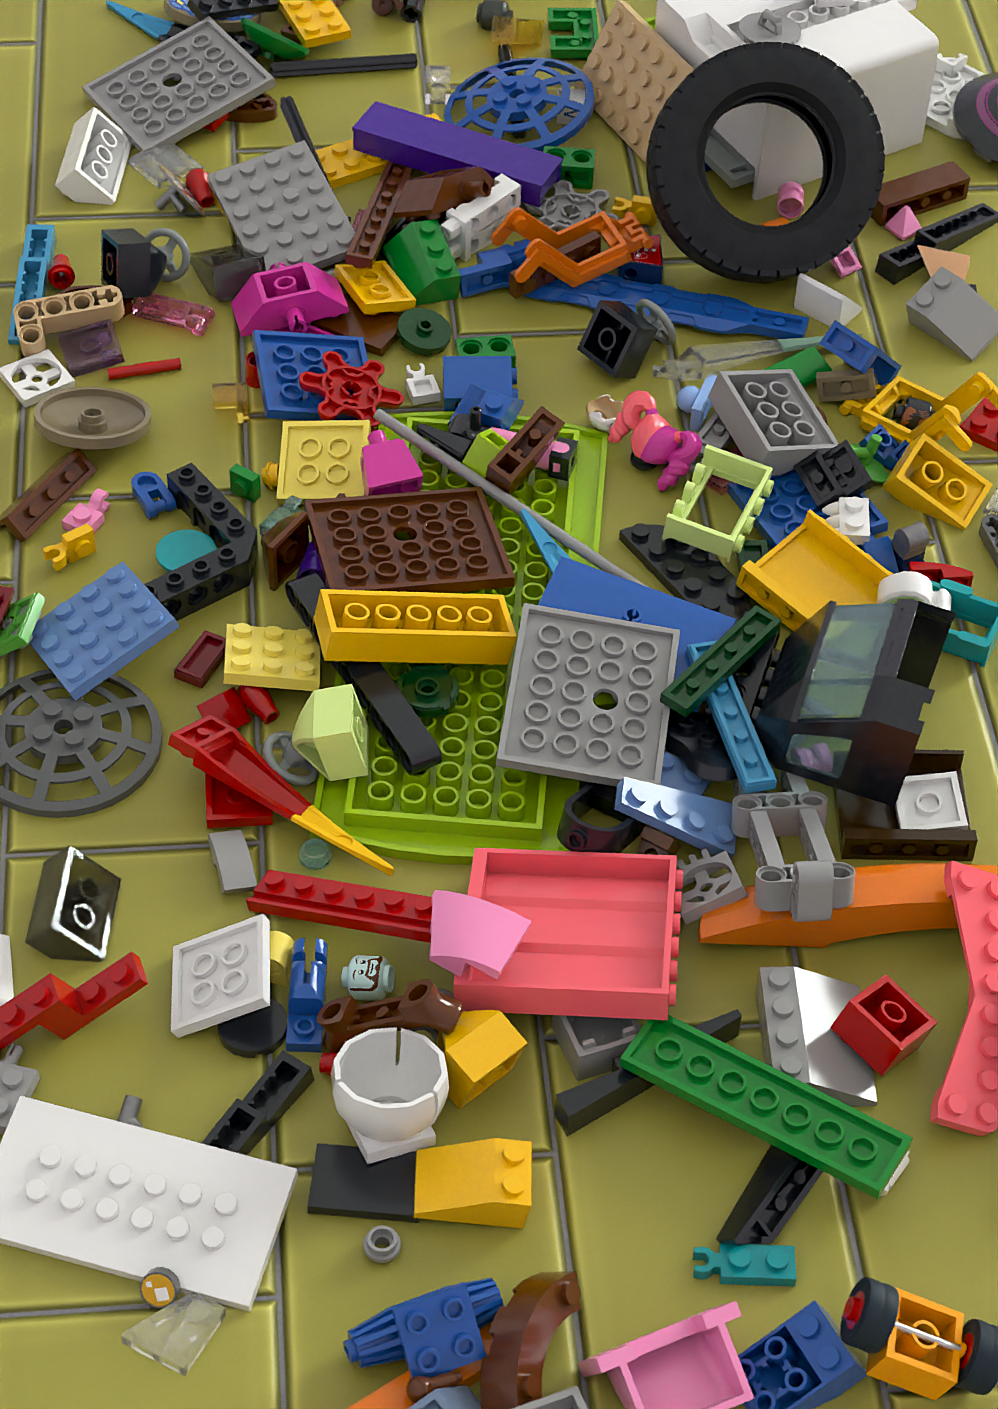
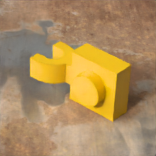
M634 195L632 201L621 197L615 198V204L612 206L611 213L618 216V219L624 218L627 212H633L641 224L656 227L658 218L650 197Z
M86 523L61 535V543L42 549L43 558L46 561L52 559L53 568L55 571H58L66 566L67 561L71 564L96 552L94 529Z

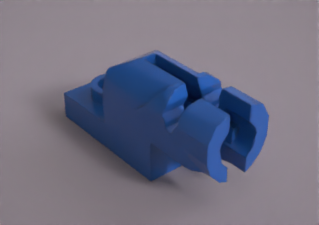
M529 239L516 241L514 246L504 244L499 248L477 253V265L458 269L461 274L459 292L462 297L509 286L510 272L519 268L527 259L525 249L530 243Z
M299 938L293 943L286 1051L321 1053L323 1028L317 1022V1015L326 1004L328 944L324 940L316 938V961H312L311 973H307L305 971V938Z

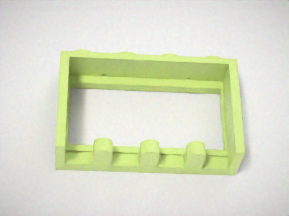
M707 444L702 463H697L695 466L692 482L687 481L685 484L682 500H676L672 514L668 513L666 517L662 540L673 538L727 558L726 562L729 563L734 552L740 553L745 541L744 533L750 534L755 522L753 516L760 515L765 502L763 497L769 498L774 486V481L770 480L773 468ZM712 474L754 489L731 535L687 520Z

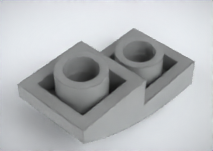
M242 830L209 833L208 840L213 866L217 867L222 894L253 891L257 886Z

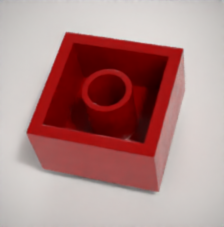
M886 974L849 1000L830 1028L858 1053L870 1067L883 1076L915 1052L938 1022Z

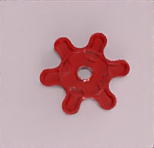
M327 351L322 356L323 366L327 372L316 374L306 371L302 372L299 376V384L302 390L316 393L323 397L324 401L319 403L317 408L319 418L323 421H333L338 415L346 414L354 416L358 420H370L371 430H375L381 424L373 418L376 408L397 409L404 401V395L400 391L388 389L379 384L378 379L383 375L385 367L377 360H368L361 367H353L346 364L339 353ZM346 389L352 390L355 393H353L352 396H349L350 393L346 391Z

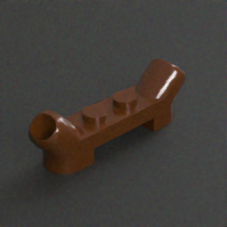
M423 979L409 982L404 995L361 1005L355 1001L352 995L334 999L319 1011L317 1022L325 1031L323 1046L331 1053L339 1052L346 1041L370 1029L397 1027L398 1032L401 1031V1028L408 1030L426 1026L449 1035L455 1031L464 1006L460 1000L440 993L431 980Z

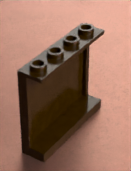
M835 748L832 773L842 774L850 748ZM915 749L906 776L956 771L968 823L967 830L899 829L895 807L833 787L841 859L973 861L978 837L977 831L971 830L961 770L964 750Z

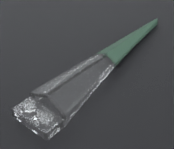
M824 336L689 346L678 359L663 360V365H654L653 377L676 381L705 379L720 371L760 358L811 346H821L819 342Z

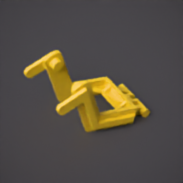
M977 372L946 398H943L903 377L897 376L894 380L882 386L878 384L877 380L875 398L846 400L839 407V411L843 415L851 413L859 417V427L868 432H871L877 425L881 424L898 444L904 440L910 444L922 433L935 442L944 435H947L961 451L967 452L973 446V443L958 426L961 422L960 415L983 397H987L998 410V388L986 374ZM907 397H913L928 401L932 404L933 411L936 412L914 430H910L884 417L900 399L904 400Z

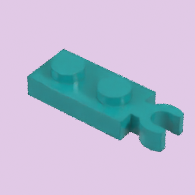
M720 1243L719 1253H714L707 1247H696L693 1250V1260H702L707 1263L704 1266H694L693 1277L696 1279H707L713 1274H719L720 1284L795 1287V1246Z

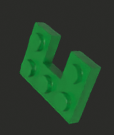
M548 8V30H573V35H550L551 58L588 59L599 37L596 8Z

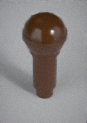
M448 1371L431 1378L414 1376L407 1384V1396L412 1402L416 1403L435 1389L456 1386L457 1383L462 1382V1374L460 1371Z

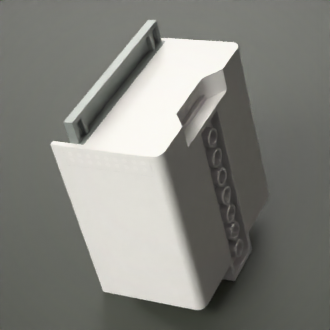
M814 0L657 1L655 31L693 69H696L704 61L720 52L740 45L754 43L746 39L739 31V22L743 17L768 9L773 13L792 19L801 29L800 38L792 44L799 45L802 48L806 47L837 63V66H841L850 74L851 78L855 79L865 92L863 94L868 97L872 104L873 112L877 115L881 127L880 132L883 135L885 155L922 143L939 41L930 29L908 12L916 9L917 0H855L856 3L852 6L817 8ZM752 103L736 107L718 119L707 140L705 163L732 189L754 181L752 193L754 201L778 193L780 186L786 182H796L802 185L822 178L823 175L821 150L813 132L796 114L777 105Z

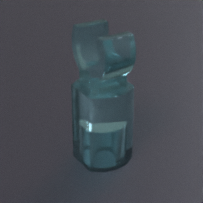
M294 495L289 496L282 508L275 509L259 525L260 535L263 536L265 531L271 529L279 520L302 511L297 508L302 503V499Z

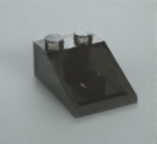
M240 244L190 253V263L207 293L220 302L233 300L234 296L240 292L253 274L266 271L264 256L244 248Z

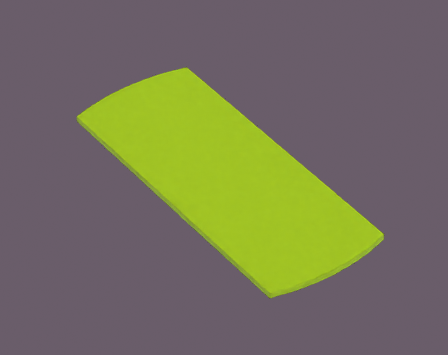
M455 411L390 414V416L416 433L419 423L446 432L449 427L448 422ZM517 415L509 431L518 432L531 417ZM565 423L554 439V442H556L558 436L578 441L577 462L569 480L563 481L548 477V470L534 467L526 480L511 496L599 554L608 433ZM383 424L378 426V430L384 431L387 441L394 439L404 440L422 471L421 491L476 487ZM483 492L515 575L514 587L449 593L504 596L517 635L509 664L431 663L448 669L449 674L453 677L455 676L459 684L458 701L456 706L448 713L432 718L419 717L440 749L442 757L440 764L409 775L361 707L369 727L368 775L329 781L319 772L314 807L343 831L377 855L439 864L472 865L475 848L570 851L558 840L557 830L565 802L579 791L580 780L496 766L524 603L538 605L552 577V573L522 517L485 492ZM407 532L396 533L395 538L400 541L414 540L407 535ZM552 538L572 560L597 569L596 566ZM380 662L395 685L399 675L404 671L407 673L411 671V667L418 664H430ZM336 672L334 687L346 685L338 672ZM310 831L311 838L328 842Z

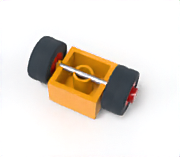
M863 1277L856 1283L843 1310L840 1337L846 1345L868 1353L866 1375L935 1401L954 1385L977 1395H986L992 1391L998 1382V1326L980 1319H970L963 1326L964 1313L886 1283H881L870 1277Z

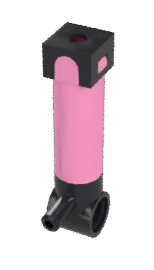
M478 406L471 407L470 415H456L446 431L469 439L472 443L479 433L489 428L507 441H510L517 433L481 424L482 409ZM558 436L556 442L553 441L535 467L548 470V477L568 481L577 462L578 441Z

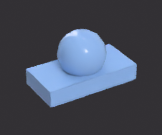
M708 373L701 389L696 386H686L678 392L677 405L682 411L691 413L689 430L701 431L712 407L708 395L717 375Z

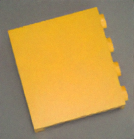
M810 509L807 511L804 522L755 564L749 560L741 567L735 585L775 617L781 619V622L792 631H795L830 600L837 602L835 608L876 607L879 583L893 573L880 565L871 555L861 550L848 537L842 535L828 524L824 518L818 516ZM830 624L824 646L838 651L866 625Z

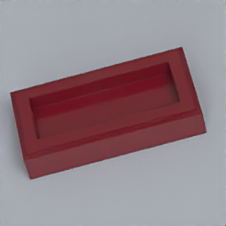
M205 630L175 668L174 678L203 688L225 658L226 638Z

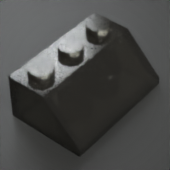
M71 846L44 861L25 943L51 959L102 962L105 960L121 878Z

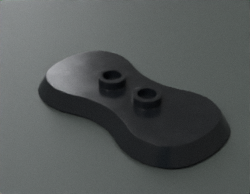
M670 708L665 748L677 754L683 760L686 767L698 777L715 782L738 779L719 731L711 727L703 719L699 711H692L687 717H684Z

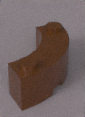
M577 1271L540 1272L532 1275L512 1290L514 1295L507 1306L499 1308L489 1330V1334L493 1337L489 1357H483L480 1377L481 1409H512L542 1398V1373L550 1341L559 1325L569 1315L581 1310Z

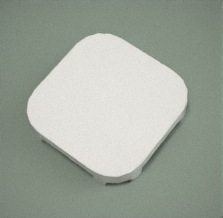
M939 53L937 55L925 124L945 135L962 139L953 121L952 110L958 92L965 84L986 74L966 65L968 58L966 55L959 53L958 58H943L942 54Z

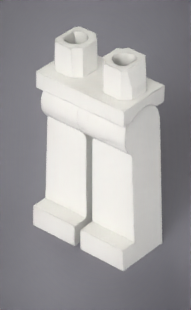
M500 174L494 179V187H492L490 196L477 197L470 203L459 205L456 210L451 208L446 211V221L440 225V228L454 259L459 257L466 262L471 258V254L492 244L490 238L493 232L505 220L507 214L512 209L521 205L520 184L504 174Z

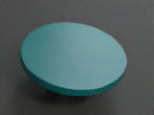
M187 529L178 530L166 535L159 541L156 547V559L164 570L170 572L216 550V545L213 539L203 532Z

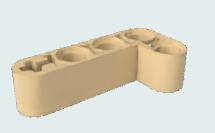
M107 285L19 302L15 306L13 314L23 356L26 358L47 350L44 335L120 320L124 315V304L120 289L116 286Z

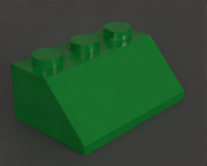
M437 219L412 222L383 246V252L389 266L415 297V306L458 299L461 274Z

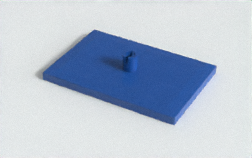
M561 557L538 603L539 606L680 630L674 680L691 666L686 652L687 645L718 641L734 626L736 621L735 618L565 557ZM699 705L697 708H695L693 711H694V712H698V709H699L700 705Z

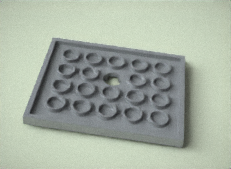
M207 17L82 86L90 101L126 133L131 143L146 158H149L260 94L265 93L275 87L276 84L273 76L211 17ZM171 77L176 81L182 80L173 87H167L164 84Z
M524 603L496 766L616 787L624 777L660 785L670 708L660 702L661 692L674 681L680 630ZM601 692H606L612 695L617 706L610 710H603L594 704L593 698H596Z

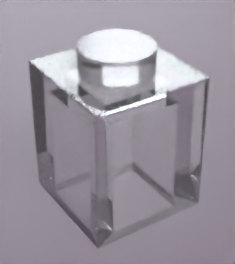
M426 65L425 104H446L451 91V66Z

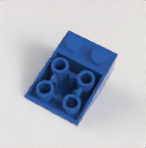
M815 1300L738 1355L754 1399L743 1403L747 1409H814L837 1398L868 1376L866 1375L865 1367L851 1346L842 1342L840 1330L830 1314Z

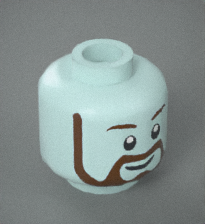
M356 955L351 959L349 966L343 967L341 976L342 986L347 987L349 995H352L355 1000H383L387 993H391L394 988V966L389 965L384 956Z

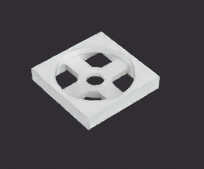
M49 349L0 367V378L25 408L38 403L41 399L54 392L76 388L74 378ZM48 363L52 369L41 372L37 371L34 367ZM23 372L26 379L14 383L12 377ZM40 377L42 381L33 382L32 379ZM60 377L55 385L49 386V381Z

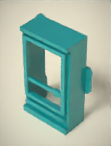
M943 579L940 583L931 581L933 591L945 589L951 594V611L956 612V618L988 628L985 637L966 631L949 629L942 651L976 663L979 662L981 663L980 666L985 668L998 641V603L972 595L973 589L971 587L948 579ZM881 626L880 632L886 634L887 628Z

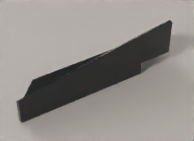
M771 1145L717 1235L716 1240L722 1244H772L823 1171Z

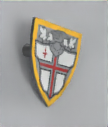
M158 165V168L172 183V186L154 202L160 210H163L171 202L179 213L183 215L188 212L189 207L179 196L181 194L204 217L203 208L184 182L161 165Z

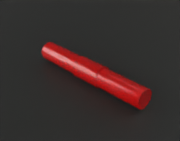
M180 358L109 368L107 373L109 380L177 370L182 369Z

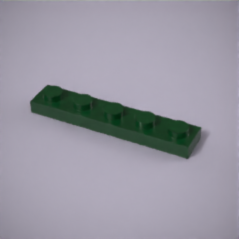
M755 605L661 692L660 702L682 716L687 717L780 629L781 619Z

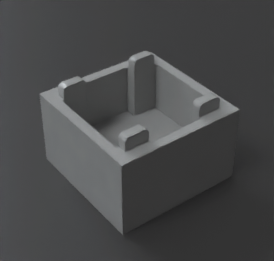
M552 1015L551 1028L577 1081L612 1071L613 1058L625 1052L641 1029L637 1019Z

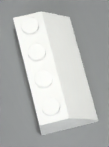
M93 107L74 123L55 186L74 202L107 205L115 203L132 145L126 133L98 109Z

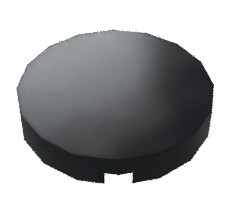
M270 997V1006L219 1023L218 1034L223 1046L232 1054L244 1058H255V1055L263 1053L264 1056L271 1054L283 1044L286 1038L287 1014L282 1005Z

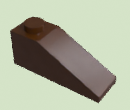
M541 406L488 464L485 479L509 495H512L529 476L562 430L565 422Z

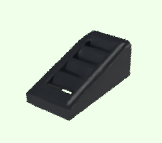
M422 423L417 425V434L423 438H428L431 443L462 463L472 445L471 440Z

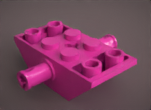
M278 262L279 268L276 267V263H273L268 271L253 274L231 302L241 337L252 336L253 330L270 331L279 328L284 329L289 326L290 332L298 333L297 329H299L300 333H305L307 331V323L322 318L337 317L349 312L338 279L308 262L290 266Z

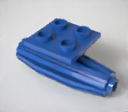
M492 1278L466 1283L461 1282L442 1287L391 1306L347 1332L348 1340L343 1341L346 1356L350 1364L356 1362L359 1368L406 1360L411 1379L417 1375L431 1378L487 1357L479 1329L494 1320L499 1308L503 1307V1299Z

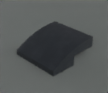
M847 439L823 455L816 450L793 465L819 509L833 502H838L839 497H855L875 486V483Z

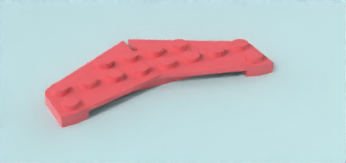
M950 861L945 865L944 884L947 898L953 899L969 976L968 1012L942 1086L936 1090L931 1104L930 1122L973 1135L986 1136L998 1128V875Z

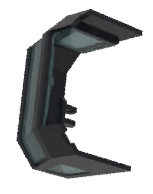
M898 599L896 603L836 606L837 602L830 600L785 639L782 650L775 649L770 664L772 668H768L763 686L768 688L761 687L756 703L757 706L754 707L751 721L755 726L754 728L765 754L775 769L895 807L925 723L918 720L923 703L931 704L935 690L929 689V685L956 612L914 599Z

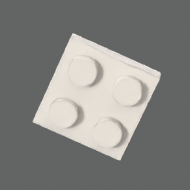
M956 771L905 777L895 805L899 829L967 830L968 823Z

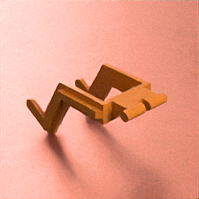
M516 207L507 214L505 220L493 232L490 238L496 246L503 244L513 231L529 239L530 243L525 249L527 259L514 273V278L518 283L527 281L535 270L541 266L573 288L632 261L630 253L643 247L650 249L654 244L633 212H627L623 219L617 220L607 216L604 210L556 232L520 207ZM593 231L599 235L601 234L610 247L580 263H576L556 250Z

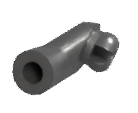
M125 1095L117 1121L144 1128L138 1119L143 1100L132 1095Z

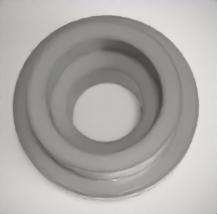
M376 1226L364 1238V1252L374 1262L386 1263L392 1261L400 1252V1237L388 1226ZM379 1244H386L388 1247L377 1248L376 1246Z

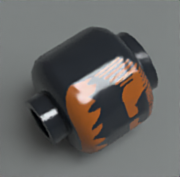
M907 397L903 400L902 404L897 403L895 405L892 420L910 430H914L936 411H933V406L928 401Z

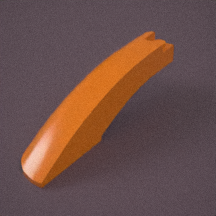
M908 863L854 867L853 903L843 908H832L831 919L826 921L794 922L790 911L761 910L754 904L755 884L746 886L744 888L748 895L747 897L702 915L698 927L699 943L828 948L831 943L903 931L959 928L953 899L947 898L944 884V869L947 863ZM965 864L998 875V865Z

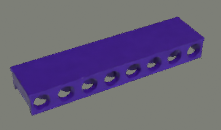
M375 101L352 127L353 150L427 173L481 166L493 179L500 174H504L520 184L521 202L536 207L541 206L542 198L555 181L559 182L561 180V166L563 162L561 157Z

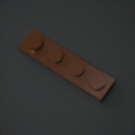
M593 231L556 250L576 263H580L601 253V235ZM539 266L527 281L518 283L514 278V273L517 270L515 269L510 272L509 294L518 299L558 279V277Z

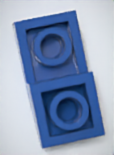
M879 424L859 444L862 447H866L872 434L881 436L882 442L873 458L892 471L909 443L904 440L898 444L885 428Z

